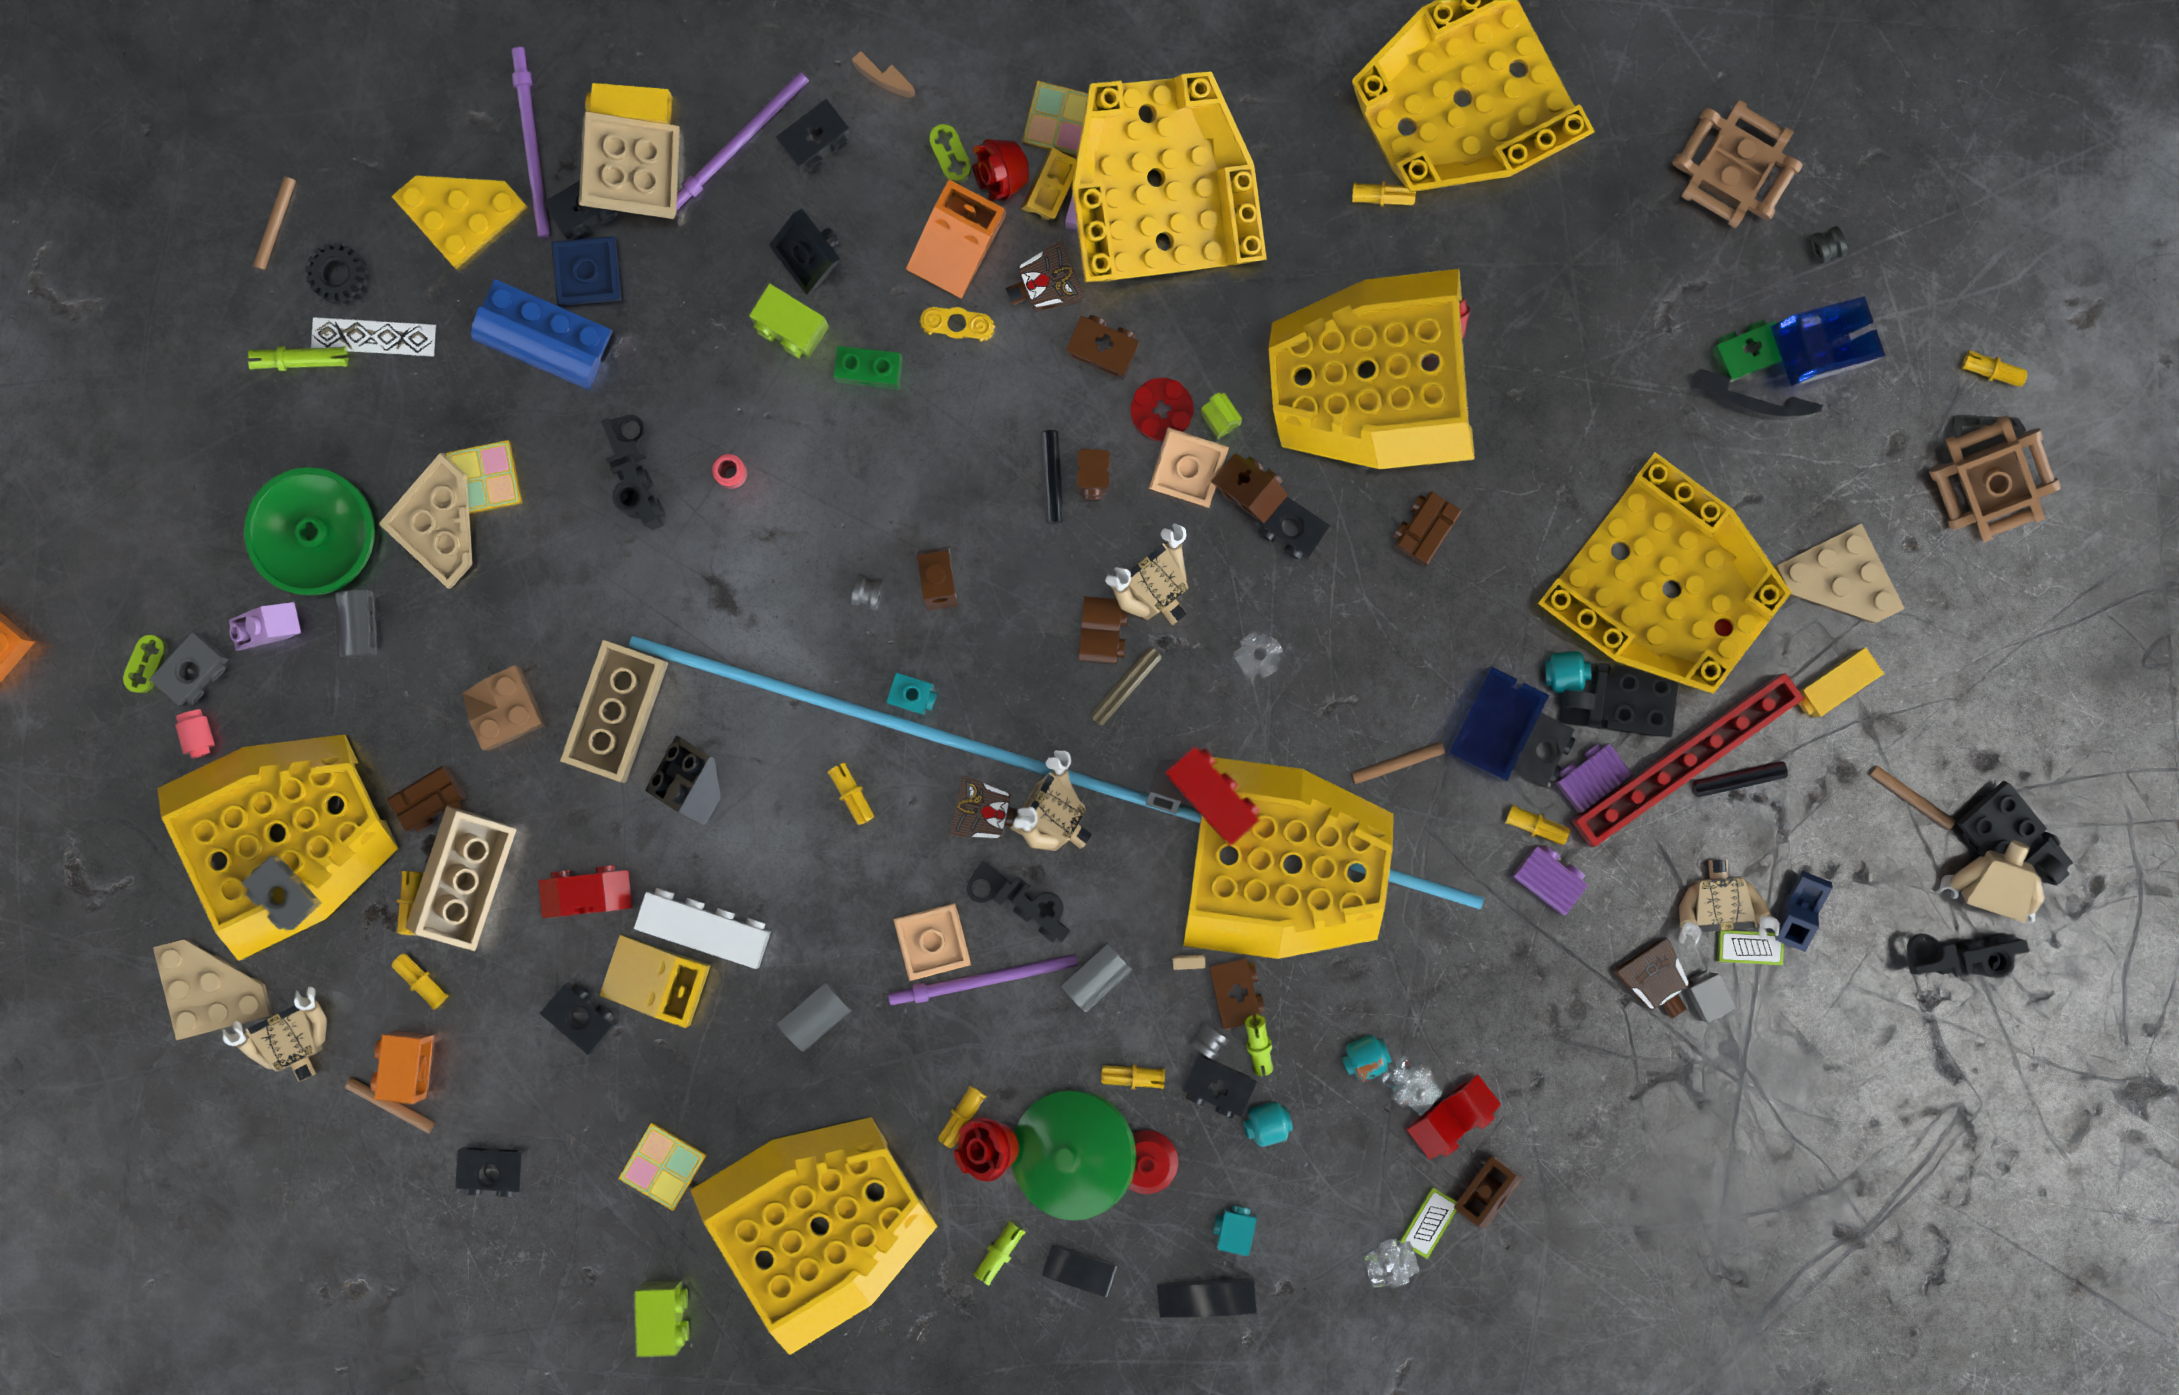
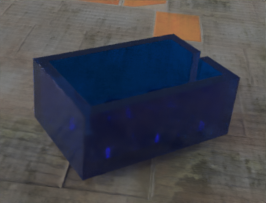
M1865 296L1795 314L1770 326L1791 387L1861 368L1886 356L1877 329L1851 340L1850 334L1874 324Z
M1494 667L1487 668L1445 754L1501 782H1507L1550 695L1524 682L1518 684L1515 689L1511 686H1514L1518 679Z

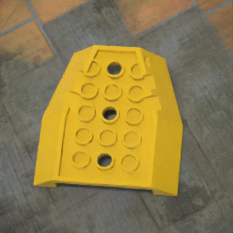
M1435 0L1422 7L1352 79L1363 117L1390 168L1410 192L1510 177L1595 133L1581 104L1574 106L1518 0ZM1514 62L1522 63L1526 67V75L1521 78L1512 76L1509 66ZM1458 91L1467 92L1471 98V103L1465 107L1458 106L1454 102V94ZM1402 120L1411 121L1415 126V132L1410 136L1402 135L1398 131V123Z
M1212 71L1181 74L1170 79L1131 83L1112 81L1089 84L1072 181L1085 282L1121 280L1267 260L1255 166ZM1142 105L1152 110L1153 118L1150 123L1143 122L1139 117V109ZM1151 169L1158 171L1161 175V183L1158 187H1154L1148 182L1147 175ZM1159 233L1166 234L1170 240L1169 248L1166 251L1159 249L1156 244V237Z
M1460 269L1362 280L1272 322L1269 342L1273 412L1281 446L1375 469L1475 460L1472 427L1469 425L1460 319L1459 301H1462ZM1430 354L1437 355L1440 360L1438 368L1431 372L1425 371L1422 367L1423 359ZM1367 361L1373 362L1375 365L1373 376L1367 379L1361 378L1358 373L1360 365ZM1304 368L1309 369L1312 373L1311 381L1303 386L1298 385L1295 381L1296 373Z
M1654 452L1637 474L1628 490L1538 604L1615 662L1714 694L1792 592L1735 511ZM1618 543L1626 545L1629 549V556L1624 560L1615 559L1611 554L1612 546ZM1668 581L1676 582L1681 589L1680 595L1676 598L1665 596L1663 585ZM1721 619L1729 621L1732 625V633L1725 637L1718 635L1714 628L1716 621Z
M345 734L242 747L157 788L161 818L216 934L238 961L326 920L399 849L386 820L379 819L354 766L359 762ZM333 796L341 797L344 802L342 812L336 815L328 809V802ZM275 824H281L285 828L286 835L281 842H275L270 837V829ZM217 852H222L227 857V865L222 870H217L212 865V857ZM270 856H279L322 902L294 930L286 931L284 928L280 930L275 927L267 917L270 913L262 904L257 906L247 897L245 892L248 889L242 884ZM280 886L274 891V899L277 903L282 904L286 900V891Z
M1214 757L1217 762L1213 767L1220 775L1224 772L1229 774L1239 786L1234 791L1241 799L1248 796L1260 810L1256 814L1260 821L1232 845L1238 852V859L1232 865H1225L1221 862L1219 854L1222 848L1228 845L1201 816L1183 946L1280 959L1377 940L1386 902L1393 848L1394 814L1304 769ZM1296 855L1300 858L1302 866L1297 873L1290 874L1284 869L1283 862L1287 856ZM1354 863L1361 864L1365 869V877L1360 882H1352L1347 876L1349 866Z
M872 1117L772 1139L690 1190L703 1223L768 1331L789 1355L871 1306L938 1226L922 1199L919 1200L897 1165L887 1148L888 1143ZM871 1183L881 1184L885 1192L884 1197L877 1201L871 1200L866 1194L867 1186ZM815 1217H824L828 1221L829 1230L825 1234H817L812 1230L811 1221ZM763 1250L770 1252L774 1258L773 1265L769 1268L760 1267L756 1262L758 1252Z

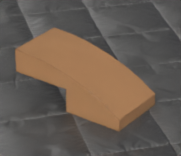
M862 51L852 58L853 66L877 86L893 94L910 99L916 95L914 87L893 65L882 73Z

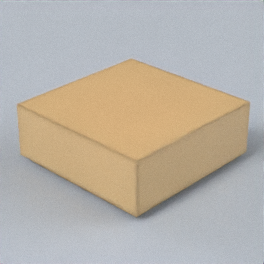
M1202 954L1174 955L1172 957L1173 970L1206 968L1205 956Z

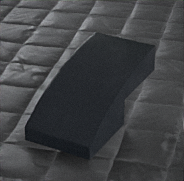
M1052 1245L1042 1276L1074 1288L1108 1297L1117 1266L1092 1256H1084L1058 1245Z

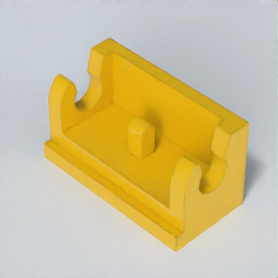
M1054 148L1047 151L1020 209L1028 213L1035 212L1041 215L1040 218L1043 220H1055L1073 181L1076 159Z

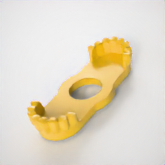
M930 307L922 312L919 320L921 329L928 335H932V333L945 334L953 339L967 337L983 342L992 337L995 329L994 321L990 316L982 313L968 312L960 307L950 309ZM954 314L962 315L966 320V326L960 332L951 331L948 327V319Z

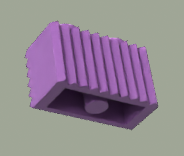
M1599 742L1583 753L1586 759L1576 766L1574 762H1571L1559 772L1561 778L1555 783L1578 813L1584 812L1632 775V772L1610 743L1603 746Z
M1544 845L1541 849L1538 846H1533L1511 877L1558 913L1566 915L1588 887V884L1583 881L1585 874L1571 864L1567 868L1557 861L1560 855L1550 847Z

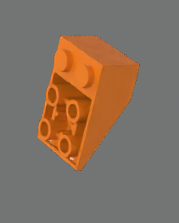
M949 179L930 214L906 270L962 299L1006 218L1005 208Z

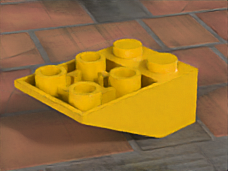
M620 934L599 996L657 1019L687 1028L691 1026L711 965Z

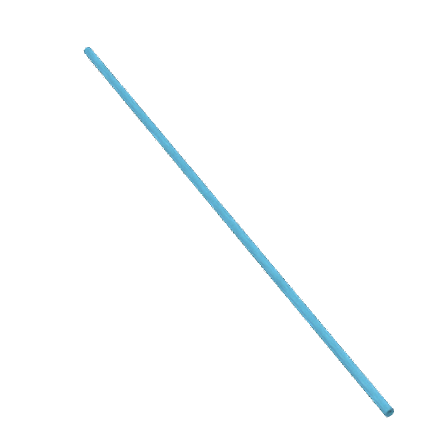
M632 636L629 643V648L1041 775L1046 776L1054 770L1047 768L1046 762L640 637ZM1067 769L1071 784L1197 823L1201 822V815L1195 808L1180 804L1177 813L1173 814L1146 805L1149 794ZM1354 863L1348 868L1365 874L1364 867L1359 863ZM1390 869L1389 882L1477 909H1481L1484 897Z

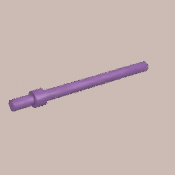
M516 47L511 49L515 72L512 74L513 87L517 88L537 236L546 237L550 236L547 208L543 203L545 201L530 94L532 78L531 72L527 71L524 48Z
M799 72L693 177L690 175L681 183L683 187L677 192L676 211L691 196L695 198L703 190L702 185L809 82L802 72Z
M1076 954L930 985H926L925 982L914 984L911 989L888 993L890 1006L916 1001L917 1004L929 1001L928 998L1077 967L1078 963Z

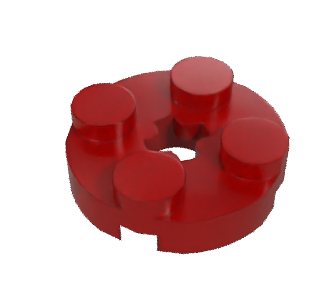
M1161 377L1145 382L1135 391L1131 402L1130 414L1135 428L1140 433L1153 441L1163 442L1168 427L1185 432L1192 420L1194 405L1189 391L1179 381ZM1163 401L1165 405H1170L1171 410L1167 412L1166 418H1161L1160 414H1154L1153 408L1157 407V402Z

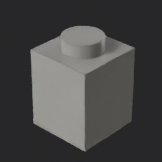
M1708 970L1690 978L1692 983L1689 984L1686 990L1702 1021L1709 1023L1737 1009L1720 974H1709Z

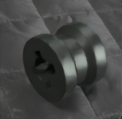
M1838 226L1831 227L1827 233L1817 232L1811 235L1812 248L1819 263L1824 264L1829 262L1832 257L1837 256L1841 258L1847 255V243Z

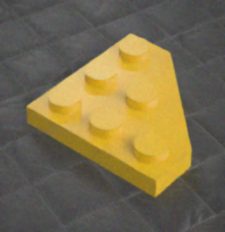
M414 176L392 196L456 269L527 208L526 204L505 181Z

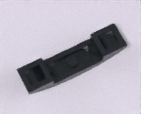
M1703 369L1695 372L1693 376L1695 383L1717 402L1732 410L1756 418L1781 421L1796 420L1814 416L1821 412L1823 405L1794 396L1785 400L1783 407L1729 391L1730 377Z

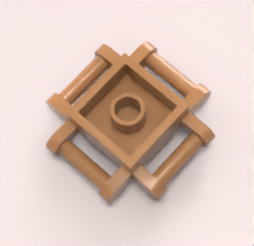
M1740 99L1736 102L1727 119L1722 118L1716 111L1705 107L1699 116L1701 119L1681 154H1676L1672 161L1675 167L1691 176L1681 197L1687 201L1692 199L1728 220L1727 224L1735 229L1742 221L1747 210L1765 220H1771L1775 213V205L1793 175L1798 174L1803 166L1797 159L1781 153L1794 131L1787 127L1783 129L1747 108V103ZM1738 119L1744 120L1776 139L1773 147L1737 127L1735 124ZM1713 127L1718 130V133L1697 165L1693 163L1692 159L1710 128ZM1776 164L1783 169L1764 201L1759 202L1754 198L1772 167ZM1699 185L1736 206V209L1734 210L1698 188Z
M2007 415L1997 418L1998 422L1957 438L1954 435L1945 438L1953 462L1941 464L1929 470L1931 479L1936 481L1948 512L1949 518L1947 522L1950 529H1959L1976 523L1983 543L1992 540L1994 535L2028 522L2035 521L2037 523L2045 520L2040 498L2061 489L2059 479L2054 478L2042 445L2043 435L2041 429H2032L2016 437ZM2003 433L2005 442L1963 457L1961 449ZM2027 446L2030 448L2042 481L2036 486L2022 448ZM1958 474L1971 511L1961 512L1949 476ZM2029 506V509L2016 513L2014 515H2011L2009 517L2003 518L1990 524L1987 523V521L1993 520L1995 518L2001 517L2008 513Z

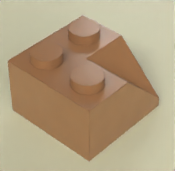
M514 665L487 677L462 693L469 722L481 749L484 751H491L547 725L526 676L519 666Z

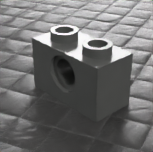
M191 632L149 680L175 704L179 706L193 705L203 696V687L210 680L215 681L222 675L226 669L224 664L229 658L202 634ZM194 663L197 666L198 672L194 679L189 680L186 676V668L189 664Z
M270 856L242 882L248 889L245 892L247 897L257 906L262 904L270 913L267 915L270 922L280 930L282 928L286 931L294 930L322 904L279 856ZM279 886L286 891V900L282 904L277 903L274 899V891Z

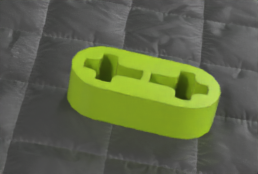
M947 124L937 125L930 133L929 139L932 150L947 180L950 179L957 184L963 183L971 175L970 160L955 129ZM944 132L946 136L952 135V138L949 139L952 150L946 152L942 143H935L939 140V133ZM955 156L959 165H966L962 168V175L957 176L955 172L950 173L948 171L952 168L950 157Z
M145 635L136 643L123 675L124 685L131 692L146 693L154 687V684L149 679L164 664L169 650L168 644L163 638L155 635ZM156 641L155 647L159 649V653L157 655L151 654L148 662H146L149 651L145 650L147 644L152 645ZM146 666L142 675L147 679L146 683L138 684L136 687L137 681L133 679L134 673L140 674L143 667Z

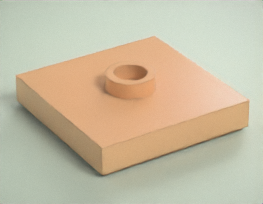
M1168 427L1148 488L1209 508L1216 488L1211 480L1222 469L1229 447Z
M956 903L893 919L909 981L972 965Z

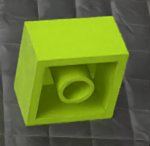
M770 283L749 315L754 323L753 328L757 330L756 333L770 342H773L775 338L781 341L780 344L784 347L783 349L798 359L801 355L810 359L829 328L824 316Z
M682 1280L643 1282L635 1290L637 1357L676 1355L685 1345V1341L689 1340V1322L683 1321L684 1308H688V1290L682 1289Z

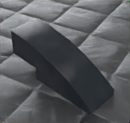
M1253 1278L1210 1279L1157 1284L1160 1317H1216L1257 1314Z

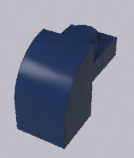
M1805 871L1801 872L1793 889L1787 891L1777 917L1780 928L1778 936L1775 935L1776 941L1806 952L1819 928V912L1832 890V882Z

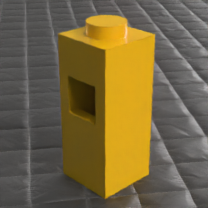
M592 83V91L586 94L585 109L588 112L670 125L672 95L668 89Z
M1866 647L1858 649L1800 688L1799 692L1804 700L1798 704L1808 716L1812 714L1814 718L1821 717L1884 673Z

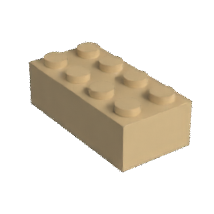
M603 640L560 761L618 782L626 783L668 662Z
M447 806L406 928L415 935L475 951L516 828L507 823Z

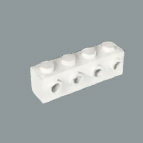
M656 888L655 893H645L634 926L635 930L754 969L760 967L771 931L764 929L766 923L747 918L745 923L734 919L735 913L721 908H717L714 913L703 909L705 905L703 902L686 898L684 903L673 899L674 893L660 888Z

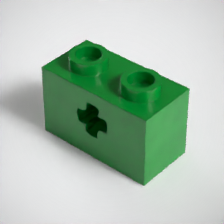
M1762 319L1747 326L1748 332L1737 336L1734 331L1717 339L1719 344L1713 347L1711 351L1721 374L1730 377V382L1791 356L1776 320L1766 324L1765 320ZM1745 346H1754L1755 352L1745 353L1743 348Z
M837 346L833 377L836 383L899 390L903 358L901 353Z

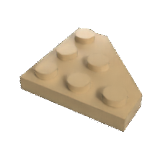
M439 453L381 520L379 525L448 589L452 588L472 566L467 474L444 453Z
M1862 524L1774 566L1791 590L1790 596L1861 618V620L1873 624L1905 609Z
M189 939L153 947L176 1040L233 1026L235 1021L242 1024L272 1016L265 984L242 973L236 967L216 955L203 950Z

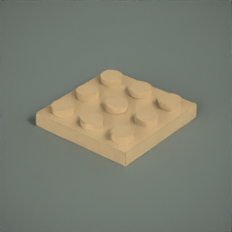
M585 112L582 130L579 205L674 219L677 206L680 126Z

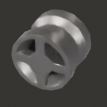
M858 574L851 604L858 606L862 603L868 605L870 609L877 610L884 580L879 578L870 580L865 575Z
M1203 1022L1200 1026L1201 1032L1197 1037H1192L1189 1043L1215 1061L1218 1057V1050L1221 1046H1226L1229 1039Z

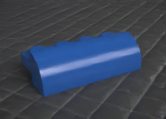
M494 279L483 306H479L471 330V338L473 341L586 390H590L602 363L600 359L613 331Z

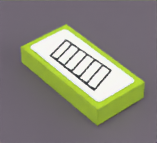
M1718 931L1717 962L1783 965L1784 943L1776 941L1775 933L1766 932V939H1762L1759 936V932Z
M1431 1187L1399 1242L1428 1259L1457 1210L1454 1206L1457 1201Z

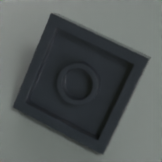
M800 209L791 215L769 246L804 293L808 295L818 288L840 261V258L833 250L838 245L837 235L835 234L830 238L827 237L834 231L826 228L820 232L805 211Z

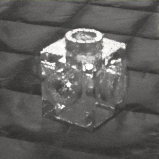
M1255 631L1240 640L1239 642L1242 647L1231 654L1243 675L1249 681L1259 674L1264 679L1279 670L1276 664L1282 660L1279 654L1283 650L1274 636L1268 638L1266 633L1258 636ZM1254 651H1262L1264 659L1257 660L1254 657Z
M1407 1059L1394 1068L1389 1078L1384 1082L1393 1090L1389 1096L1403 1109L1409 1105L1420 1116L1443 1093L1430 1081L1434 1076L1421 1063L1415 1067Z
M1395 1238L1382 1241L1377 1244V1250L1363 1257L1373 1288L1391 1285V1288L1406 1285L1410 1282L1409 1277L1420 1272L1410 1241L1397 1243Z

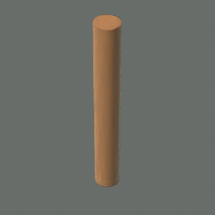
M283 177L253 263L254 267L262 270L266 269L296 180L289 177Z
M1438 742L1351 772L1354 783L1358 784L1445 754V749L1442 742Z
M1876 765L1870 772V776L1947 830H1950L1955 824L1956 820L1880 766Z
M350 1077L345 1085L347 1090L428 1134L435 1125V1122L399 1102L374 1100L375 1091H371V1087L353 1077Z

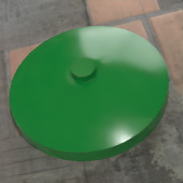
M312 467L292 469L268 481L254 496L248 508L244 524L245 546L250 560L257 571L268 582L279 589L305 596L327 594L351 582L367 563L372 552L375 536L372 512L362 493L342 476L328 470Z
M1064 1090L1039 1099L1022 1115L1014 1131L1018 1141V1155L1012 1164V1168L1020 1189L1032 1204L1041 1211L1056 1218L1083 1220L1109 1210L1123 1197L1134 1175L1136 1148L1127 1121L1110 1102L1091 1092Z

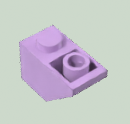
M294 602L260 606L229 619V634L232 641H234L236 651L285 640L301 633Z

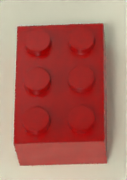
M1195 746L1164 774L1228 846H1232L1260 821L1256 816L1260 810L1248 796L1241 799L1234 791L1239 786L1227 772H1224L1222 775L1219 774L1213 767L1217 761L1205 747L1199 751Z

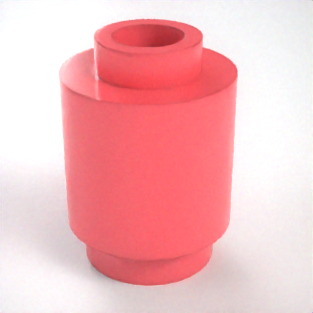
M724 454L719 456L713 463V476L723 487L735 489L745 482L747 468L737 456ZM729 468L737 470L732 478L726 477V471Z
M201 709L177 715L175 728L183 754H190L192 759L210 754L209 748L214 747L215 743L207 716H203Z

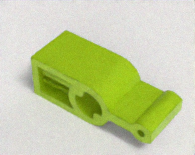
M1219 392L1209 399L1210 401L1200 410L1201 417L1217 440L1241 425L1243 420L1225 392L1222 394Z

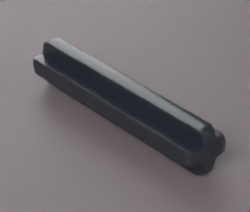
M1057 430L1042 431L1041 435L1046 521L1049 524H1059L1063 522L1059 434Z
M1776 762L1695 780L1693 788L1697 797H1703L1788 777V770L1785 762Z

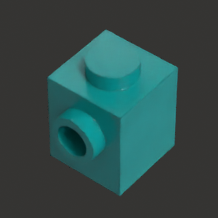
M896 673L886 703L925 715L926 709L932 711L937 692L932 691L934 685Z
M1232 1204L1231 1209L1224 1208L1222 1216L1216 1215L1213 1234L1218 1235L1217 1250L1249 1256L1257 1220L1256 1215L1250 1213L1251 1208Z

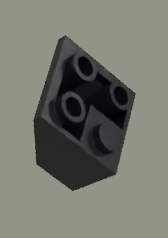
M676 735L672 744L667 748L659 767L652 775L645 791L678 813L706 826L721 799L715 759Z

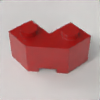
M615 865L595 867L596 874L570 876V870L550 872L551 879L538 880L542 918L632 908L628 870L615 871Z
M1478 1074L1455 1087L1448 1093L1449 1096L1442 1100L1437 1106L1428 1108L1406 1129L1429 1160L1440 1154L1444 1157L1449 1156L1459 1147L1457 1141L1467 1131L1476 1126L1481 1130L1495 1119L1493 1113L1502 1104Z

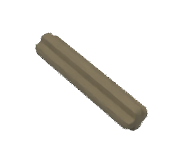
M1148 647L1090 714L1091 719L1100 726L1104 725L1161 660V654L1153 647Z

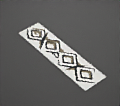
M313 318L311 348L346 346L347 351L434 356L436 325Z

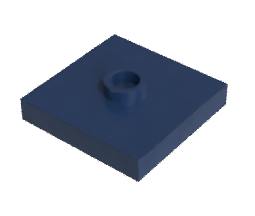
M615 236L551 242L558 306L622 300Z

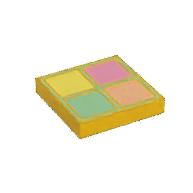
M1037 81L1022 144L1045 150L1054 148L1066 155L1077 157L1088 93Z
M509 440L446 453V456L467 474L469 514L523 503Z
M652 1122L618 1179L674 1211L707 1154Z

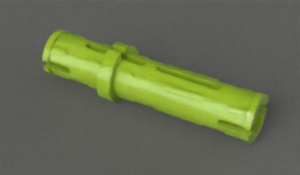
M277 346V349L270 350L249 349L248 358H261L262 360L248 361L250 370L278 368L279 371H287V368L347 367L348 358H335L334 356L347 355L348 353L346 346L286 349L285 346Z

